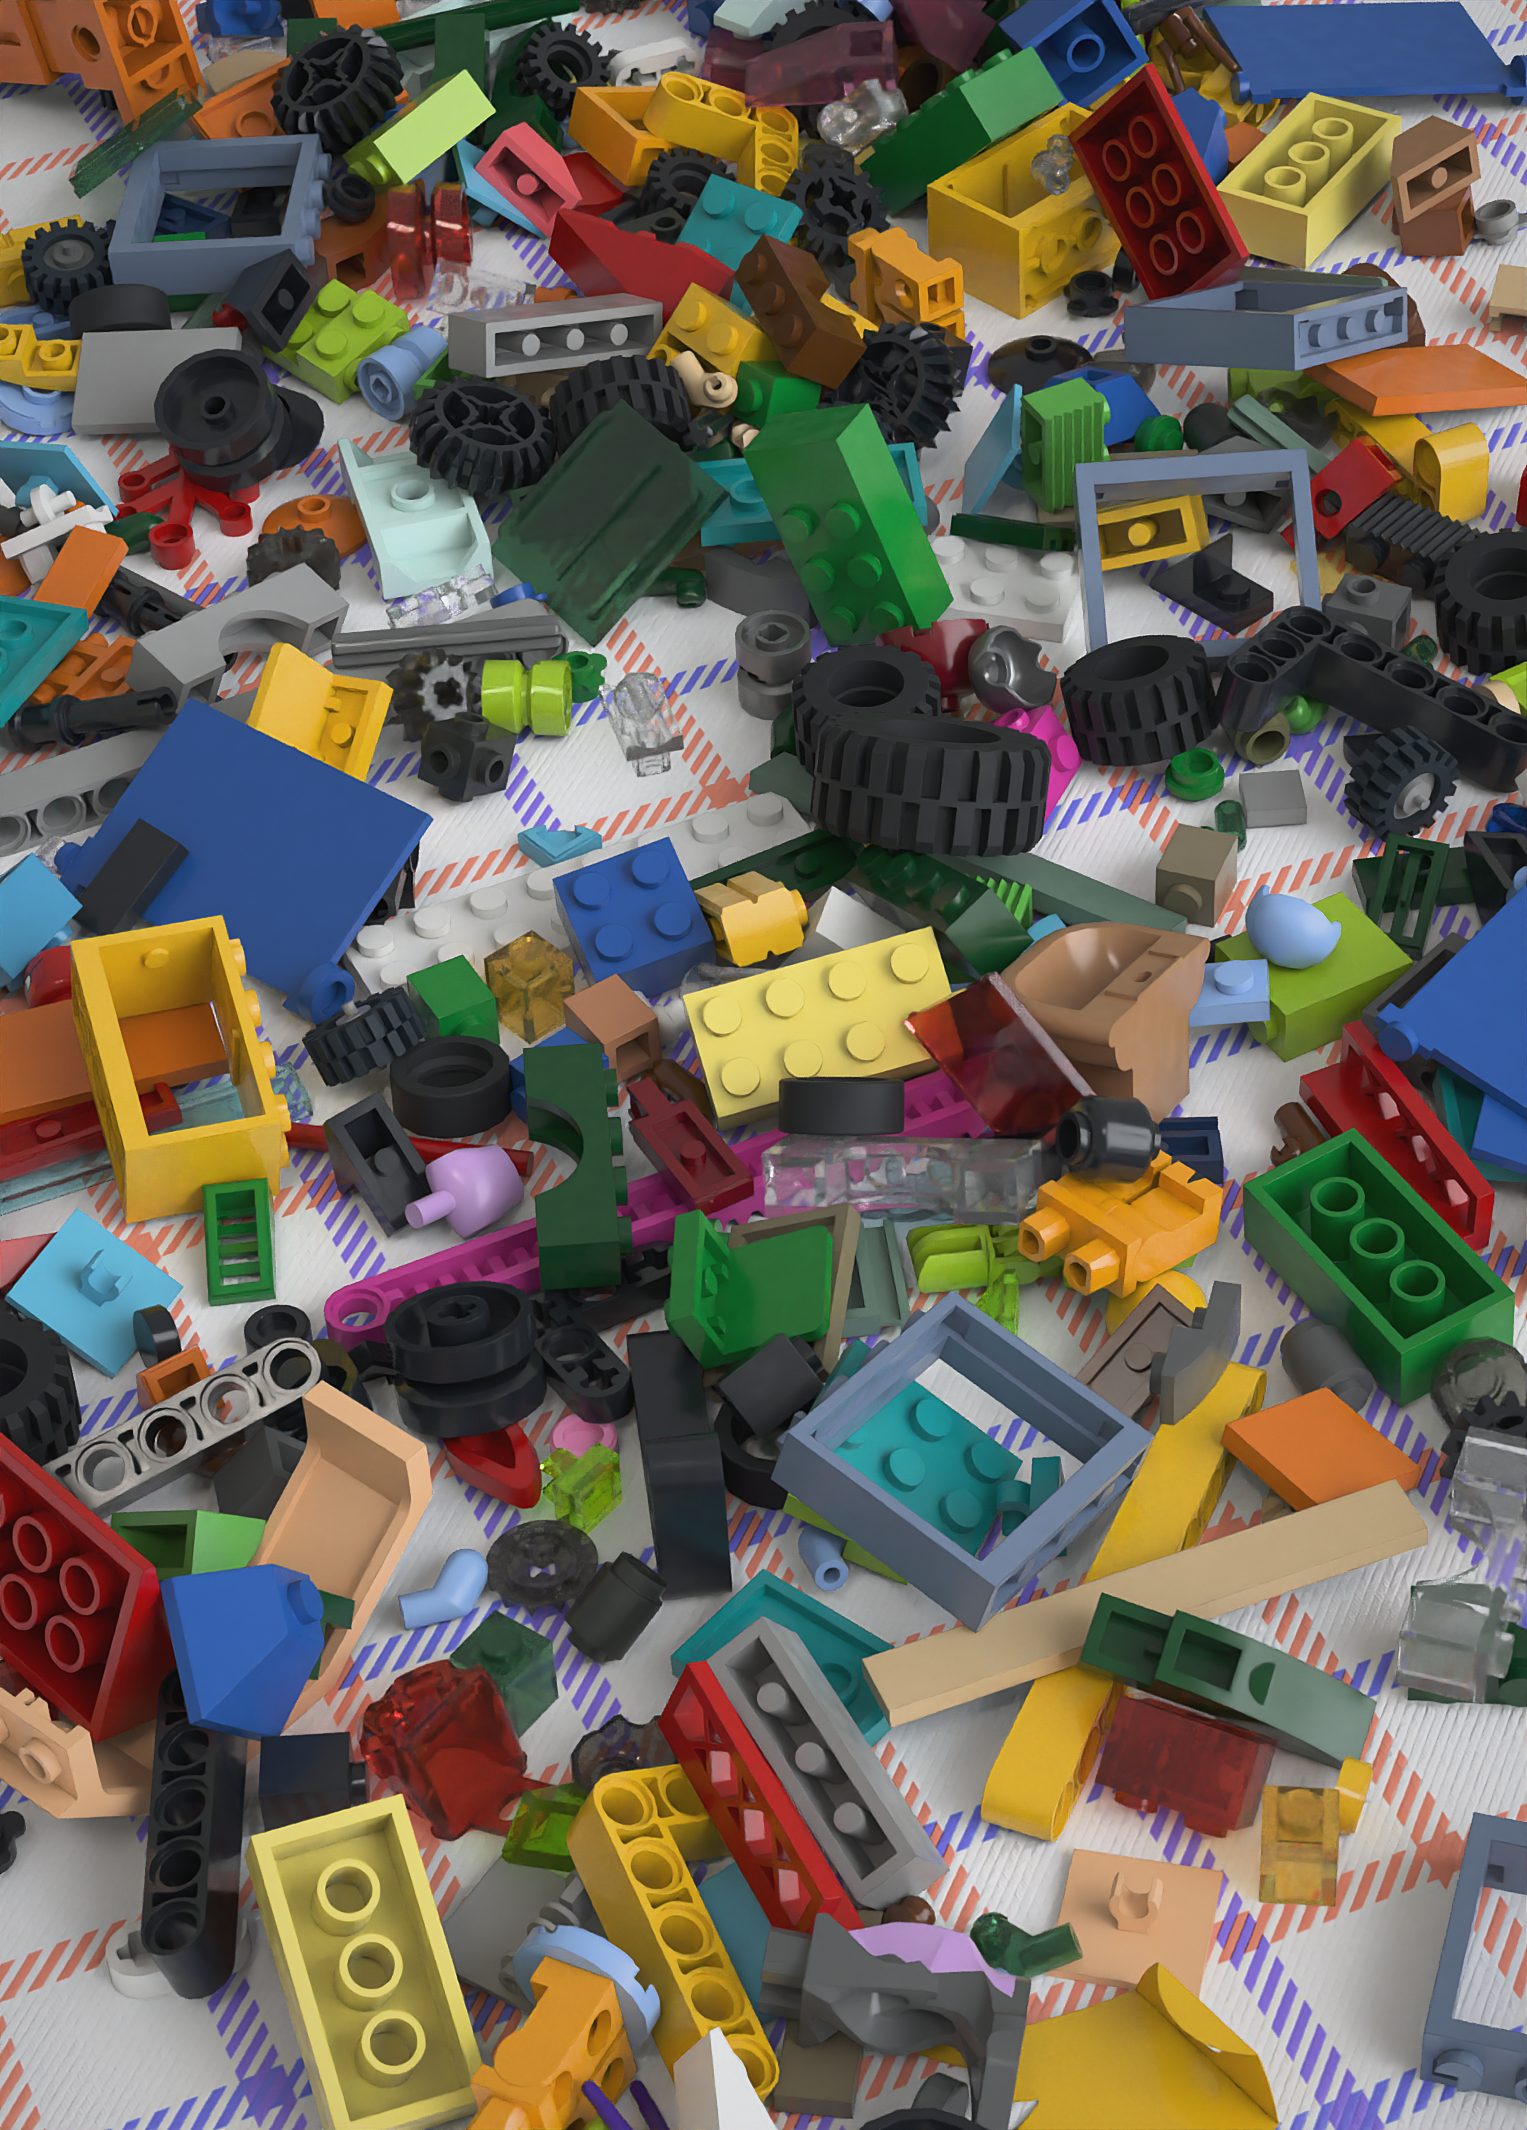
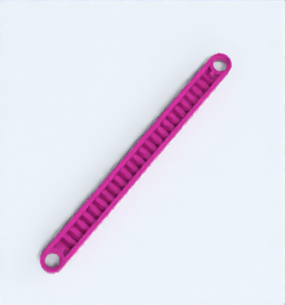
M1007 1046L904 1082V1131L899 1134L868 1136L800 1135L780 1132L778 1128L729 1146L752 1174L755 1196L705 1217L707 1219H720L724 1232L728 1221L735 1219L739 1224L748 1223L752 1212L757 1210L764 1217L771 1215L775 1204L781 1201L787 1208L794 1207L800 1194L806 1193L811 1200L818 1198L822 1187L827 1184L834 1191L840 1190L846 1177L853 1176L858 1183L864 1181L869 1169L876 1167L883 1174L888 1172L892 1161L899 1158L904 1165L910 1164L915 1153L919 1150H922L929 1157L934 1155L938 1144L945 1141L950 1148L956 1147L961 1136L965 1133H969L974 1140L982 1133L985 1126L1019 1114L1025 1100L1034 1092L1045 1088L1044 1063L1041 1057L1032 1050L1018 1046ZM1007 1074H1020L1028 1078L1026 1082L1017 1085L1003 1084L997 1079ZM659 1172L627 1183L628 1206H617V1217H631L633 1248L652 1241L674 1243L675 1216L690 1211ZM536 1217L344 1286L333 1292L326 1300L323 1310L328 1339H334L345 1348L346 1352H349L363 1340L386 1343L383 1326L388 1314L404 1300L428 1289L456 1282L492 1281L506 1283L527 1294L540 1289ZM358 1312H366L375 1316L372 1322L363 1326L354 1327L342 1323L347 1316Z

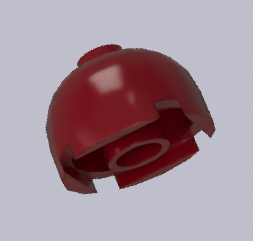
M983 619L942 620L931 622V628L913 631L912 625L891 630L875 637L876 646L885 647L892 645L901 647L902 652L912 651L921 656V661L929 662L935 668V675L939 676L941 684L942 714L961 709L959 699L975 694L968 675V654L971 645L990 628L989 623H986Z

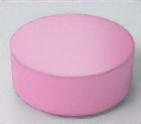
M572 1414L560 1420L550 1432L551 1461L556 1470L567 1477L574 1479L596 1478L610 1471L618 1461V1433L612 1422L593 1424L583 1421L576 1414Z

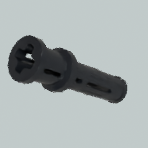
M118 569L93 612L97 616L103 618L111 616L120 621L124 630L134 636H142L151 630L159 631L180 621L185 616L166 606L158 591L148 586L137 587L130 583L126 574ZM238 652L223 657L226 662L224 673L229 671L235 664Z
M165 686L154 690L83 701L73 695L65 694L55 697L51 703L36 705L34 702L25 701L8 720V731L15 747L23 753H34L39 751L43 745L59 743L63 747H74L84 741L88 735L160 724L170 725L177 717V714L175 712L163 713L162 710L178 709V703L173 691Z

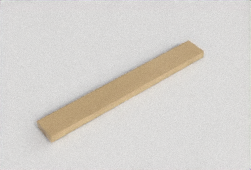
M1393 1479L999 1612L977 1633L964 1624L863 1658V1677L890 1728L1077 1665L1098 1599L1102 1592L1173 1617L1176 1610H1180L1208 1620L1425 1546L1428 1543V1527L1397 1480Z

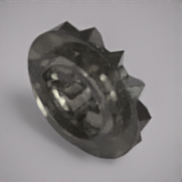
M555 1520L530 1521L509 1529L493 1543L486 1557L489 1591H495L500 1595L505 1608L521 1604L531 1616L541 1606L550 1605L562 1613L567 1600L571 1598L577 1599L598 1572V1553L591 1538L581 1529ZM550 1564L555 1565L556 1574L550 1575L546 1572H541L535 1577H531L530 1567L533 1565L540 1569H545Z

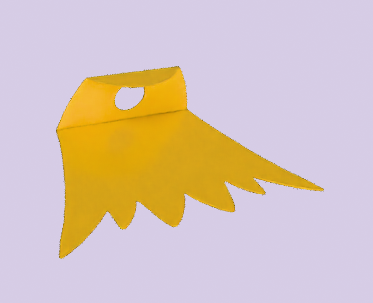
M1160 1962L1154 1963L1145 1970L1136 1989L1077 2011L1025 2025L1013 2102L1038 2100L1039 2103L1017 2130H1275L1279 2125L1272 2090L1259 2055ZM941 2044L915 2052L942 2063L967 2068L961 2053L952 2046ZM1207 2045H1209V2046H1211V2047H1213V2048H1215V2049H1218V2050H1220L1221 2052H1216V2051L1210 2049Z

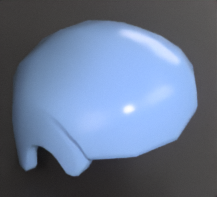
M1262 885L1251 900L1245 915L1247 935L1255 949L1261 956L1277 966L1301 970L1321 964L1336 947L1341 936V924L1337 921L1330 923L1321 911L1303 899L1283 894H1269L1270 886Z

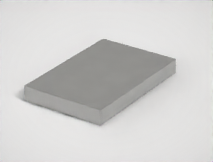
M238 327L83 333L71 422L76 435L161 432L156 425L154 402L161 383L177 365L195 354L213 349L241 351L242 335Z

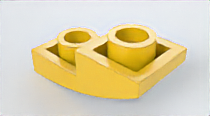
M0 324V380L45 390L75 392L82 340L56 339L37 341L32 324Z

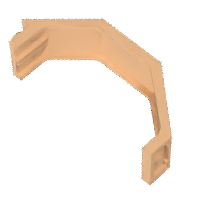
M323 1380L302 1396L308 1431L306 1448L265 1525L261 1543L254 1557L246 1567L275 1564L310 1575V1580L317 1589L355 1600L351 1629L325 1628V1646L321 1655L318 1680H307L281 1734L334 1688L433 1495L426 1444ZM0 1687V1779L56 1819L149 1816L157 1718L96 1743L90 1738L89 1731L79 1724L76 1725L71 1720L51 1721L47 1702L40 1697L35 1700L34 1693L29 1689L25 1688L14 1697ZM248 1739L246 1765L260 1753V1741Z

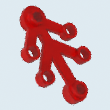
M169 446V455L138 471L127 472L119 477L118 488L123 504L115 506L119 512L116 518L113 519L117 521L138 512L153 514L171 504L168 520L157 524L150 530L149 542L152 557L159 563L160 567L166 570H180L191 563L196 551L193 529L191 527L196 502L219 517L220 529L224 535L230 537L244 536L253 529L251 508L247 504L256 501L260 497L259 483L252 487L227 492L228 496L220 491L208 490L190 479ZM179 472L178 478L152 491L151 485Z

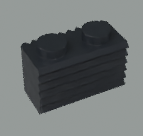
M1390 490L1347 524L1345 562L1353 565L1362 573L1373 574L1391 583L1412 588V595H1421L1434 601L1433 577L1435 569L1440 568L1441 558L1445 553H1453L1454 545L1462 540H1474L1475 534L1480 533L1477 527L1471 530L1467 523L1461 525L1458 519L1452 521L1449 515L1442 517L1439 511L1433 513L1430 507L1423 509L1420 502L1414 505L1410 498L1404 500L1401 494L1395 497Z

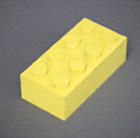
M1310 92L1216 187L1249 254L1278 261L1287 267L1307 269L1390 181L1394 137L1401 134L1402 117Z
M932 926L683 995L685 1017L719 1132L778 1116L779 1081L781 1079L795 1077H880L906 1080L966 1060L968 1045Z
M398 1794L251 1836L244 1857L323 2130H424L476 2114L478 2107L470 2080L483 2062L403 1795Z

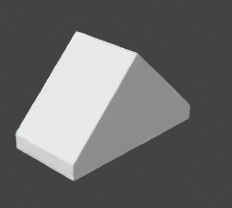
M832 886L807 910L809 923L801 927L805 938L802 947L779 954L774 970L906 933V931Z

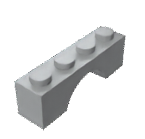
M304 562L282 573L274 572L261 583L241 592L234 591L228 594L222 601L201 611H191L176 623L159 631L151 630L142 635L132 648L133 657L125 682L135 692L154 690L163 686L169 687L176 696L178 709L162 710L163 713L175 712L178 715L190 697L205 705L215 703L226 667L224 656L240 651L270 653L272 646L276 642L291 644L311 658L331 648V638L334 634L341 633L350 604Z

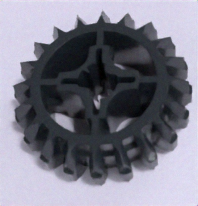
M356 23L347 30L338 25L329 35L320 31L318 39L310 44L304 41V48L298 54H289L291 61L289 65L277 70L280 79L271 86L274 96L270 103L273 107L274 115L278 119V125L286 135L319 134L322 151L328 147L333 152H336L345 142L354 146L359 136L364 133L370 135V129L374 125L386 123L384 117L386 111L398 107L394 97L404 91L400 82L404 77L400 62L396 58L397 53L389 42H385L380 34L375 33L371 27L362 29Z
M883 321L878 332L864 329L862 340L867 349L837 390L830 388L832 392L820 401L834 404V401L853 404L869 403L871 410L883 416L880 421L888 423L893 430L888 435L889 440L897 441V444L914 442L917 461L920 462L924 446L928 449H937L936 435L940 431L951 432L946 420L949 414L960 412L953 398L964 391L960 382L956 379L962 369L952 359L954 353L950 350V347L940 339H937V335L927 328L922 329L919 326L917 327L912 323L901 321L897 326Z
M474 374L469 381L453 375L449 383L443 380H436L432 389L423 390L421 398L417 401L416 408L412 410L409 421V428H411L409 433V450L417 455V465L422 468H429L431 479H444L448 482V489L460 487L467 490L469 496L477 492L485 494L490 500H493L496 494H502L506 498L511 499L510 490L543 483L545 476L549 474L551 464L554 463L557 453L556 443L558 437L554 434L553 421L549 419V409L544 406H536L535 396L518 393L517 385L511 387L500 385L497 378L493 382L482 381Z

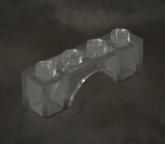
M789 1134L761 1153L766 1218L850 1202L857 1212L888 1208H916L945 1213L953 1218L955 1224L1019 1226L1022 1220L1036 1212L1038 1187L1043 1185L1041 1140Z
M1470 1426L1452 1478L1449 1526L1469 1538L1481 1550L1484 1557L1475 1566L1458 1575L1443 1579L1417 1581L1399 1633L1395 1684L1483 1705L1492 1676L1504 1679L1509 1668L1514 1644V1635L1506 1633L1509 1622L1522 1624L1527 1610V1580L1523 1579L1527 1569V1439Z

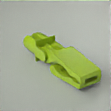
M977 1206L976 1221L916 1227L909 1230L906 1236L919 1292L925 1294L984 1287L987 1299L993 1300V1288L1025 1285L1032 1283L1039 1277H1062L1067 1289H1075L1068 1285L1067 1279L1063 1275L1064 1261L1056 1255L1036 1264L1019 1253L1017 1247L1019 1224L1027 1218L1025 1215L1012 1214L985 1217L983 1207ZM1197 1254L1170 1269L1177 1270L1191 1267Z

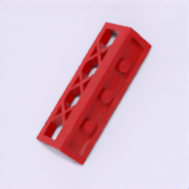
M1357 1020L1343 1025L1340 1062L1300 1076V1097L1331 1138L1355 1128L1473 1251L1488 1247L1495 1198L1494 1189L1393 1060L1381 1050L1378 1041L1361 1020Z
M707 1661L687 1663L657 1721V1725L772 1927L813 1934L816 1913H828L847 1931L866 1928L781 1781L731 1704Z

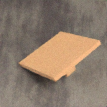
M1074 1848L1046 1968V1976L1134 1990L1145 1970L1154 1963L1160 1962L1199 1999L1223 1882V1871Z

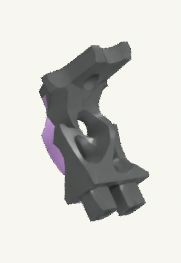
M816 1913L813 1934L770 1927L761 1973V1982L763 1983L758 2013L799 2020L797 2045L803 2048L822 2043L838 2030L870 2051L883 2055L902 2056L941 2044L952 2046L961 2053L967 2064L971 2092V2121L982 2130H1008L1032 1979L1000 1973L989 1967L968 1935L924 1923L893 1922L847 1931L828 1913Z

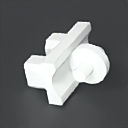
M43 484L31 490L30 500L32 507L20 512L21 521L26 527L40 522L41 526L7 540L0 545L6 559L20 560L22 568L32 584H42L58 556L56 547L66 542L75 525L106 533L104 525L113 522L114 519L108 505H103L97 509H94L91 505H86L68 514H64L65 510L76 506L74 495L68 490L56 496L49 486Z

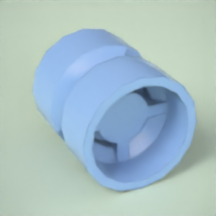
M417 326L397 338L391 345H386L362 359L358 363L357 368L358 384L371 408L387 420H399L416 408L417 400L413 396L417 392L411 387L448 346L445 338L435 329L428 326Z

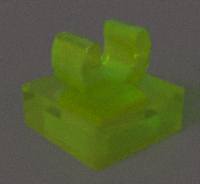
M598 1442L579 1459L570 1451L557 1448L540 1464V1470L553 1477L543 1488V1495L554 1503L557 1531L577 1543L588 1535L623 1501L619 1454Z

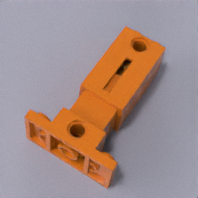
M0 0V82L47 86L66 73L81 74L86 89L112 90L127 135L135 137L144 136L208 94L177 0Z

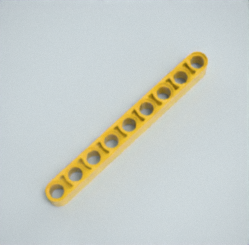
M1229 1361L1217 1384L1196 1408L1174 1426L1160 1425L1140 1471L1133 1480L1083 1584L1198 1546L1238 1461V1458L1220 1443L1227 1423L1261 1411L1267 1386V1372L1264 1369ZM1077 1665L1036 1678L988 1776L981 1802V1820L1055 1843L1066 1826L1131 1687L1076 1668Z

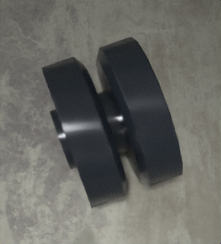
M213 349L188 358L177 365L161 383L154 402L155 422L190 479L208 490L233 492L259 483L270 476L285 459L293 438L291 417L275 393L269 378L256 359L239 350Z
M492 1281L456 1282L428 1289L406 1299L388 1314L383 1326L388 1358L394 1371L397 1372L393 1384L398 1410L404 1425L420 1434L443 1438L477 1436L501 1430L527 1418L543 1403L547 1392V1383L542 1358L536 1346H534L538 1332L533 1305L526 1292L506 1283Z

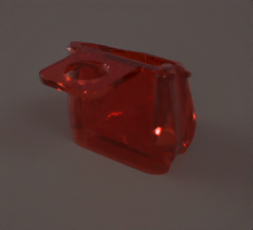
M449 1659L417 1667L397 1677L383 1697L368 1705L356 1721L357 1741L366 1764L393 1792V1796L403 1795L407 1810H411L431 1823V1833L437 1839L455 1841L465 1835L471 1828L513 1840L521 1839L530 1834L563 1798V1794L557 1785L522 1777L527 1770V1754L521 1748L498 1685L481 1664L462 1670L455 1667ZM524 1796L538 1798L534 1808L526 1815L514 1820H502L499 1818L502 1809L511 1801Z

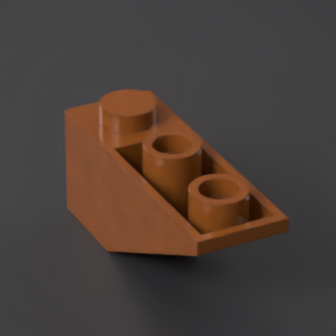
M418 178L374 197L376 206L371 217L367 220L345 221L336 215L321 220L320 239L313 240L315 263L314 265H307V271L321 289L335 278L356 292L374 284L410 246L408 230L429 225L424 180Z
M1471 184L1405 224L1397 221L1394 206L1392 228L1395 235H1400L1403 256H1464L1477 228Z

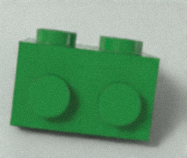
M700 1209L675 1216L674 1245L668 1249V1264L671 1271L670 1298L666 1299L664 1303V1316L669 1331L675 1338L683 1340L704 1369L743 1360L777 1333L783 1332L790 1341L797 1336L803 1338L805 1342L822 1338L828 1332L830 1326L833 1238L823 1225H815L729 1249Z

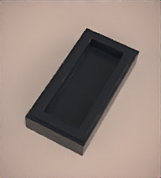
M139 818L80 896L78 901L83 907L71 919L97 937L131 931L189 854V851L175 839Z

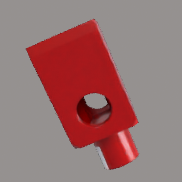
M1370 436L1357 437L1310 480L1315 540L1321 535L1328 541L1337 539L1347 530V524L1406 478ZM1332 490L1338 493L1342 502L1341 507L1335 513H1331L1324 504V497ZM1291 517L1278 529V532L1295 550Z

